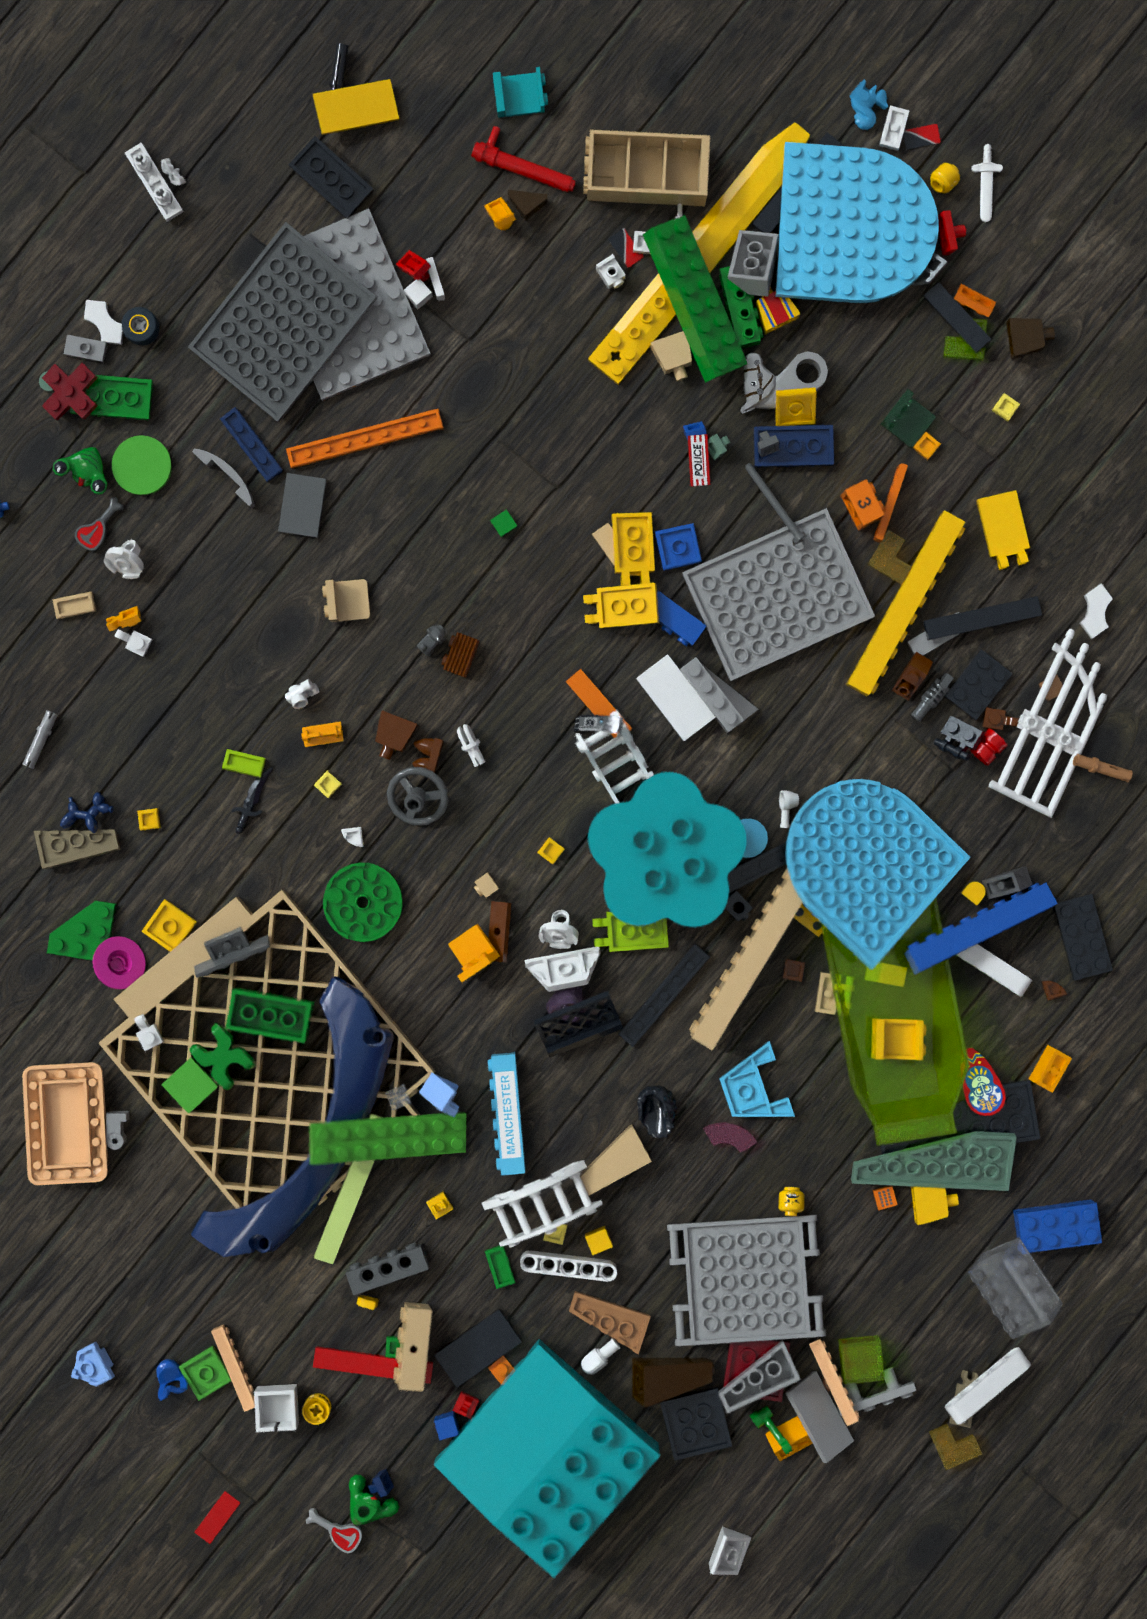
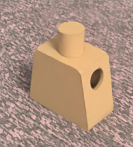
M683 331L651 342V350L665 374L674 372L676 381L688 378L685 367L692 364L690 346Z

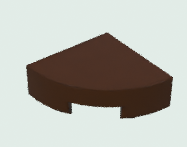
M1049 980L1041 981L1047 1000L1067 995L1065 989L1058 983Z

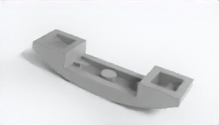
M200 449L192 451L209 468L216 463L240 486L235 493L251 508L255 506L247 485L230 465L207 451Z

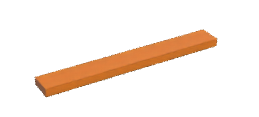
M434 409L287 448L286 451L291 469L441 430L444 427L439 409Z

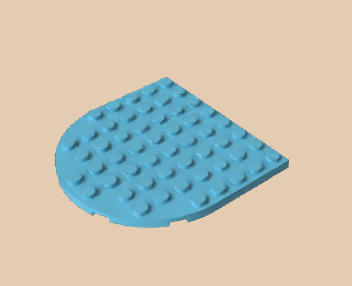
M785 142L775 297L869 303L889 296H895L912 285L930 262L936 247L939 231L935 201L919 174L895 156L875 149Z
M864 779L837 782L821 789L808 799L800 808L791 824L786 845L788 872L801 901L870 970L879 963L970 859V856L906 795L894 788L891 789L884 786L880 782Z

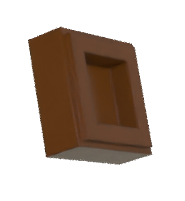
M785 959L782 978L802 982L805 962Z

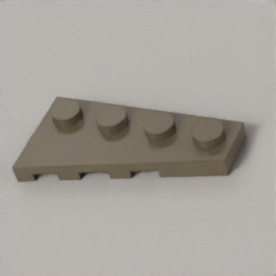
M79 830L34 831L43 870L121 850L116 830H97L96 833Z

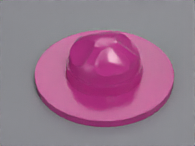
M111 937L103 941L95 950L93 968L98 979L106 986L113 989H126L144 974L145 957L141 948L134 941L125 937Z

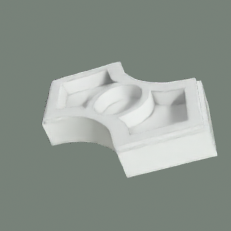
M86 300L84 320L98 327L101 341L122 345L124 333L122 324L110 317L107 303Z
M1102 583L1084 595L1087 602V613L1080 624L1091 639L1108 628L1105 620V611L1113 599Z

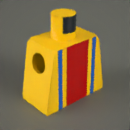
M771 286L769 295L762 296L756 302V308L765 335L798 319L800 316L799 310L791 299L775 297L776 291L773 292Z

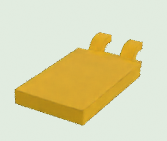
M1017 491L977 499L990 558L996 556L998 569L1001 570L1009 567L1006 556L1016 554L1018 565L1029 562L1025 550L1029 549L1030 545Z
M652 512L612 514L615 574L621 573L620 585H630V576H640V584L650 583L649 572L655 571Z
M656 583L597 588V594L583 595L584 604H596L597 614L585 615V623H599V628L659 623Z

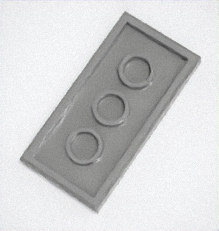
M816 1371L811 1372L786 1392L790 1403L823 1463H828L854 1442Z

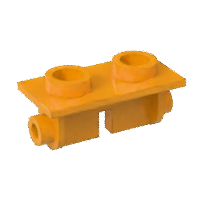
M341 722L302 727L304 746L309 747L344 741Z

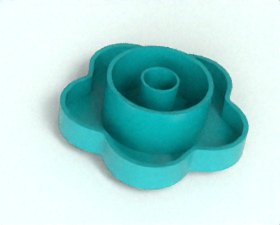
M673 772L658 773L649 777L638 787L631 801L613 804L603 809L592 821L588 833L590 851L606 873L603 888L607 906L619 920L631 925H648L662 918H669L678 924L690 927L702 926L714 921L726 906L729 895L727 875L741 860L745 852L747 840L742 822L732 811L722 806L706 803L699 789L691 780Z

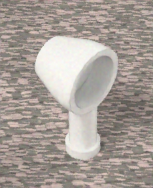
M782 790L779 796L780 809L782 810L780 827L790 828L789 809L799 805V796L796 793Z

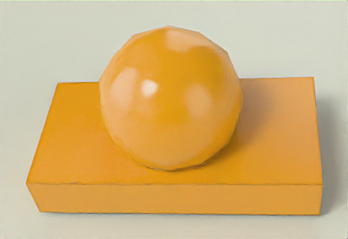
M502 197L484 206L495 227L499 230H508L512 226L513 221L516 220Z

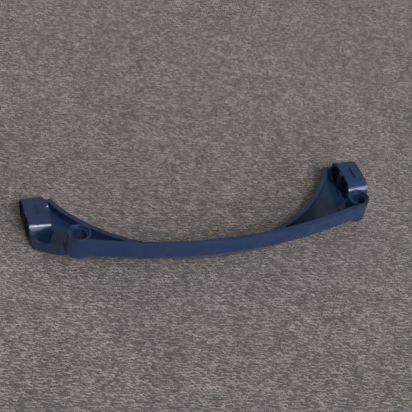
M333 976L320 998V1004L327 1017L331 1031L335 1057L334 1090L326 1122L368 1119L383 1080L394 1036L391 1030L379 1027L380 1023L369 999L365 998L360 990L343 979ZM381 1033H383L384 1036L382 1042L379 1039ZM309 1154L299 1169L282 1186L266 1197L233 1210H204L191 1235L207 1248L223 1257L252 1253L255 1249L261 1253L275 1251L315 1209L346 1162L312 1165L310 1164ZM266 1239L269 1241V1247L266 1245Z

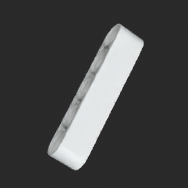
M978 944L957 954L958 957L1020 997L1023 996L1032 982L1029 977Z
M526 1251L522 1254L520 1260L521 1268L526 1272L607 1282L614 1280L617 1275L615 1263L605 1259ZM532 1257L535 1263L528 1266L524 1263V1259ZM550 1259L555 1264L553 1267L547 1268L543 1264L544 1261ZM566 1262H572L574 1268L566 1270L563 1265ZM586 1264H591L594 1270L587 1273L583 1270V1267ZM609 1266L614 1271L610 1275H605L603 1269Z
M1019 1347L1012 1349L945 1405L946 1410L956 1424L965 1422L1031 1366V1363Z

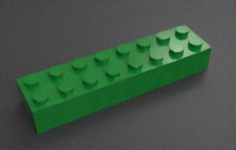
M683 215L652 227L642 234L705 383L747 365L746 358L686 216Z

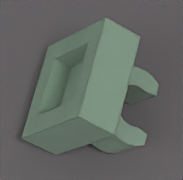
M715 434L708 439V451L713 460L720 458L727 451L725 447L731 443L727 436L720 439Z

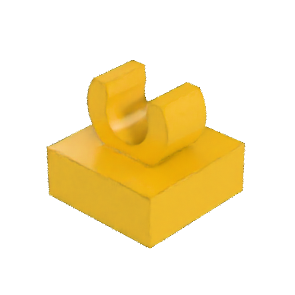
M444 1191L426 1201L436 1219L453 1210V1206Z

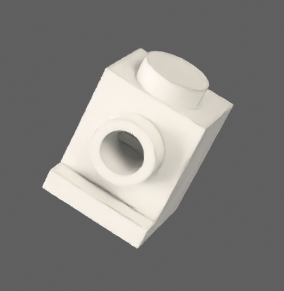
M613 254L596 264V270L608 289L612 287L617 288L624 283L623 280L626 275ZM614 269L616 273L610 275L608 271Z

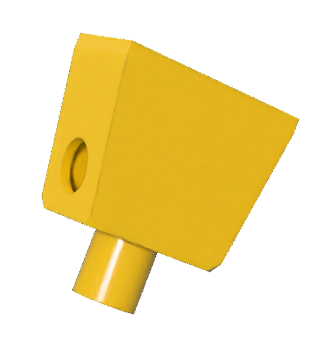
M911 1186L914 1219L917 1225L946 1218L949 1216L948 1207L959 1205L957 1194L946 1195L945 1188Z

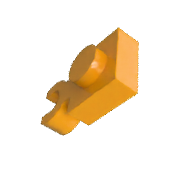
M138 606L119 612L118 616L107 618V628L109 631H113L120 626L122 628L132 627L141 622Z

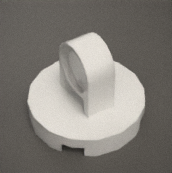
M134 540L126 541L121 547L109 548L105 554L104 563L106 567L114 574L117 571L124 574L123 578H138L144 569V564L138 557L141 549Z
M558 910L552 915L551 922L540 927L539 939L542 943L544 941L549 942L552 948L568 949L571 948V944H577L579 933L577 929L570 925L569 914L564 910ZM559 917H565L566 921L564 923L556 922V919Z

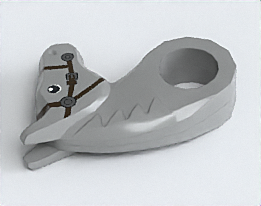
M807 351L798 354L782 373L775 376L763 365L760 354H747L745 358L748 364L743 366L746 403L741 407L740 411L743 414L754 408L776 409L777 390L815 387L817 392L826 381L828 368L825 360L817 353ZM802 363L812 364L818 371V379L813 383L802 382L796 375L797 366Z

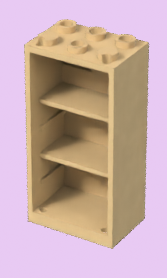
M590 130V137L586 136L585 155L589 156H585L584 174L588 176H584L583 194H587V201L705 206L708 188L710 136Z

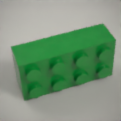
M234 988L231 993L225 1029L305 1043L308 1039L314 1001Z

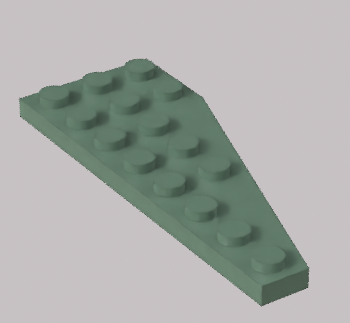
M975 1131L853 1162L851 1181L852 1184L1009 1191L1017 1137L1015 1133Z

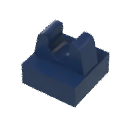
M386 1469L379 1471L372 1479V1484L368 1485L371 1494L378 1492L380 1497L388 1495L394 1488Z

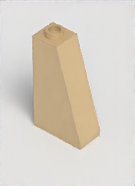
M632 1124L581 1173L580 1178L588 1196L652 1162Z

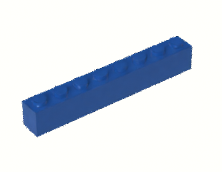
M1036 883L1028 887V892L1023 894L1020 891L1012 895V900L1006 902L1003 899L994 904L995 908L991 910L985 908L977 912L978 916L973 919L968 916L959 921L960 925L954 927L952 924L942 929L944 933L938 936L936 933L929 935L925 938L926 942L919 944L917 941L909 945V950L904 955L914 974L916 975L1057 905L1058 903L1047 883L1042 885Z

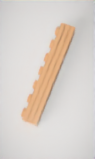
M225 1325L214 1328L211 1333L245 1412L255 1408L253 1387L248 1383L247 1373L243 1371L244 1365L242 1361H239V1353L234 1349V1341L229 1337V1329Z
M819 1339L810 1343L809 1346L846 1425L849 1426L859 1421L858 1418L860 1417L857 1411H854L852 1408L854 1404L847 1397L849 1393L846 1387L843 1388L841 1384L843 1383L840 1375H837L836 1371L838 1370L835 1364H832L830 1361L832 1357L825 1350L827 1346L824 1340L821 1341Z

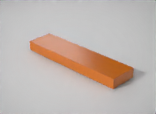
M901 463L897 467L884 506L885 515L880 519L874 536V541L881 543L884 539L908 467L906 464Z
M581 669L566 681L594 715L610 716V714L617 711ZM623 720L628 730L630 731L632 728L625 720ZM618 732L611 733L613 738L617 737L616 734H618Z

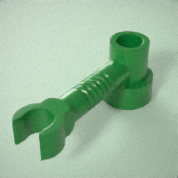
M767 1405L758 1412L754 1411L749 1415L758 1429L764 1424L767 1426L786 1455L792 1451L791 1445L771 1420L773 1414Z

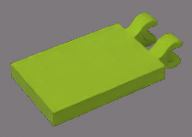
M606 912V918L592 919L593 927L607 926L608 938L594 939V947L609 946V952L669 947L666 918L648 925H631L619 920L612 912Z

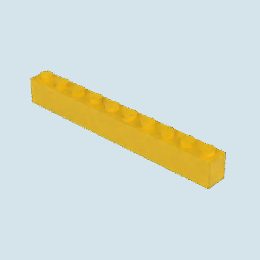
M945 510L941 513L849 678L847 686L865 696L875 693L879 685L877 683L879 676L883 677L888 669L886 664L889 658L893 660L898 651L896 648L898 642H903L908 633L905 631L908 624L912 625L917 617V614H915L917 608H922L927 599L924 595L927 590L931 591L937 581L934 577L937 572L941 573L946 565L943 562L944 559L954 551L956 547L953 545L956 538L960 539L964 533L965 528L963 525L965 521Z

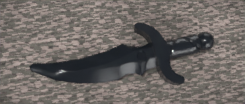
M272 767L264 771L262 777L256 778L250 786L247 798L243 800V808L235 807L232 809L231 812H242L237 824L238 827L235 829L237 834L243 832L249 816H257L262 813L261 810L257 812H252V810L259 802L263 785L273 770Z

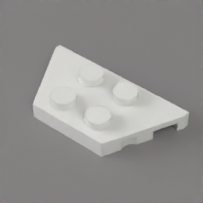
M600 947L525 960V965L548 992L588 985L601 954Z

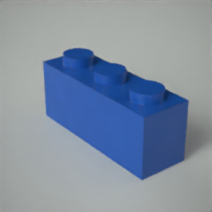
M658 591L659 623L663 625L661 629L669 635L674 633L679 637L677 640L687 647L689 644L692 647L706 628V625Z

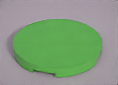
M141 435L128 438L118 446L113 455L112 472L115 480L123 489L132 494L148 495L156 493L166 485L171 476L172 464L170 454L162 443L152 437Z

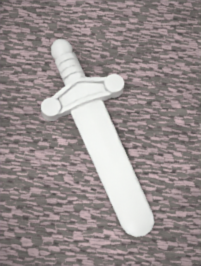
M989 144L984 146L983 163L975 164L971 169L974 173L981 172L980 217L984 222L990 221L992 217L993 172H1001L1003 169L1001 164L991 162L992 148Z

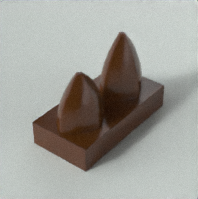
M425 738L415 741L414 745L423 754L430 756V758L417 759L412 763L413 766L423 767L435 773L444 741L437 738Z

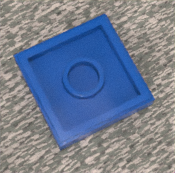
M694 523L655 531L663 571L702 562Z

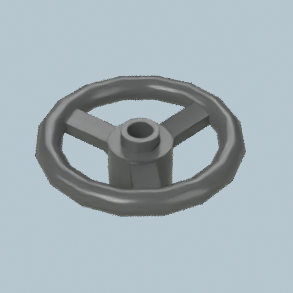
M408 767L397 772L390 780L387 789L388 805L394 815L403 822L414 826L429 825L438 821L446 812L449 802L448 789L443 780L433 771L423 767ZM422 775L428 777L437 785L439 790L426 792L422 788L414 787L407 776ZM399 782L408 793L404 800V805L408 810L407 814L399 808L395 801V789ZM441 799L439 808L434 814L426 818L414 817L416 812L423 809L426 801Z

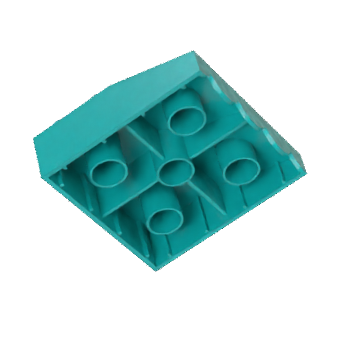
M538 1339L527 1356L514 1367L501 1386L486 1399L474 1417L460 1429L459 1435L455 1436L448 1447L435 1458L434 1466L496 1528L551 1576L555 1577L658 1459L660 1452L656 1440Z

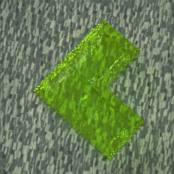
M973 319L986 333L987 320ZM946 336L943 357L983 360L984 348L976 354L961 337Z

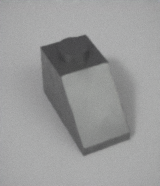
M1026 866L982 880L988 899L1018 892L1033 885Z

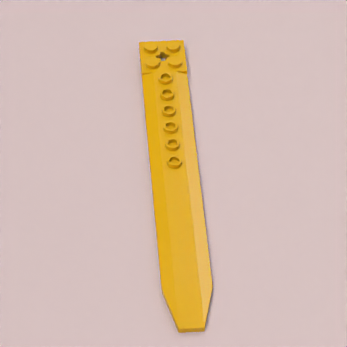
M793 123L762 146L692 232L709 273H711L737 241L739 230L745 231L782 186L785 142L807 143L810 134L797 123ZM659 273L588 358L589 362L618 385L648 350L651 342L657 339L676 315ZM619 352L621 359L619 361H612L611 353Z

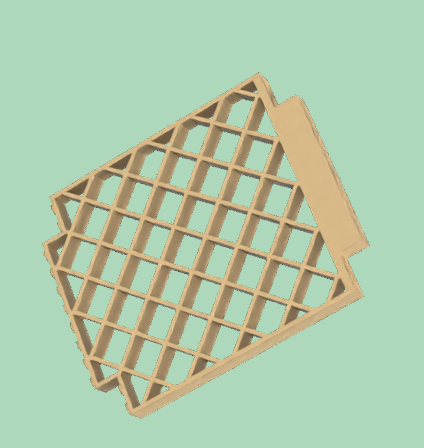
M285 890L277 893L255 913H252L239 897H235L114 998L115 1002L129 1018L99 1042V1045L236 1209L250 1204L251 1191L272 1193L287 1181L289 1160L305 1161L309 1154L289 1153L292 1125L310 1126V1123L326 1122L329 1093H333L334 1087H330L332 1058L335 1059L330 1028L327 1052L300 1050L299 1042L293 1041V1049L264 1046L265 1036L259 1035L258 1046L233 1044V1049L242 1047L246 1051L257 1052L255 1080L232 1078L234 1085L254 1086L252 1115L224 1112L226 1090L220 1085L217 1111L194 1109L188 1114L183 1108L163 1107L156 1099L157 1078L168 1079L173 1074L158 1071L160 1044L153 1047L151 1071L131 1069L124 1061L126 1040L139 1041L137 1035L126 1034V1031L136 1024L134 1020L136 1017L142 1014L145 1016L156 1007L155 1025L161 1035L164 1008L191 1011L189 1039L162 1037L164 1041L162 1043L188 1045L187 1060L191 1057L194 1059L189 1051L192 1045L199 1044L202 1047H217V1042L196 1040L198 1011L226 1014V1027L232 989L235 988L236 980L264 982V993H269L270 983L298 985L297 998L303 999L304 986L326 988L329 984L326 982L305 981L307 951L329 953L335 961L334 976L340 978V969H342L355 984L352 986L360 990L365 998L369 999L371 1006L385 1020V1022H379V1027L392 1029L398 1036L397 1058H388L387 1062L389 1064H396L394 1092L379 1091L377 1097L389 1099L397 1097L393 1101L395 1103L398 1099H405L406 1096L411 1098L419 1091L417 1087L422 1083L425 1084L430 1074L435 1073L433 1067ZM284 900L292 910L276 909V906ZM270 912L268 929L270 947L266 951L264 977L237 975L236 961L230 964V974L212 972L210 975L205 976L229 979L227 1007L199 1006L201 977L196 978L194 966L211 959L204 946V942L239 927H242L245 933ZM276 914L297 915L304 923L302 946L274 943ZM309 931L324 948L308 946ZM273 948L301 951L299 980L270 978ZM194 975L192 1005L163 1002V1000ZM311 1017V1022L328 1023L327 1017ZM117 1039H119L118 1052L111 1045ZM403 1043L417 1060L402 1059ZM264 1052L292 1055L289 1083L261 1081ZM298 1055L327 1058L324 1086L295 1084ZM401 1065L422 1066L428 1072L404 1093L396 1094L397 1091L399 1092ZM138 1076L150 1077L149 1090ZM260 1087L289 1089L286 1118L258 1115ZM295 1090L323 1093L321 1121L292 1118ZM405 1099V1101H402L403 1105L412 1115H420L409 1100ZM392 1103L391 1117L397 1116V1103L395 1105ZM169 1114L182 1115L181 1128ZM189 1116L216 1118L214 1146L192 1143L187 1137ZM223 1119L251 1121L249 1149L221 1147ZM257 1122L286 1124L283 1152L255 1150ZM201 1152L213 1153L212 1165ZM220 1153L248 1156L245 1183L225 1182L218 1174ZM254 1156L282 1159L280 1186L252 1184ZM348 1170L333 1182L318 1205L328 1198L326 1194L331 1190L335 1193L342 1187L341 1182L346 1178ZM232 1189L245 1191L244 1204Z

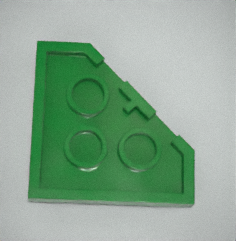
M103 901L91 903L50 933L47 953L93 960L97 947L106 939L111 938L116 904Z

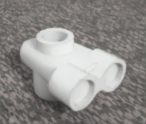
M307 679L301 685L291 686L289 692L285 694V698L293 705V708L300 709L308 704V697L319 693V689L315 683Z

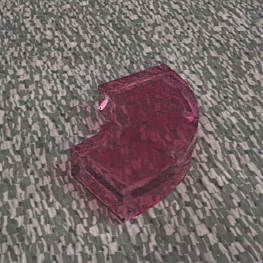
M719 1122L703 1127L713 1146L720 1143H728L735 1146L741 1153L757 1143L751 1133L735 1124Z

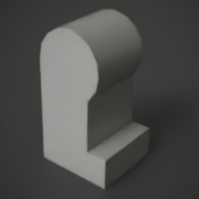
M109 1111L106 1113V1143L110 1149L117 1150L126 1143L127 1137L124 1133V1122L129 1120L130 1111Z

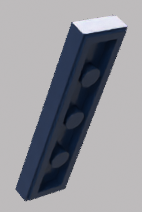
M236 407L220 418L267 482L283 472L282 468Z

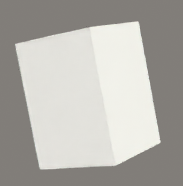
M722 1526L709 1561L710 1573L713 1575H738L751 1537Z

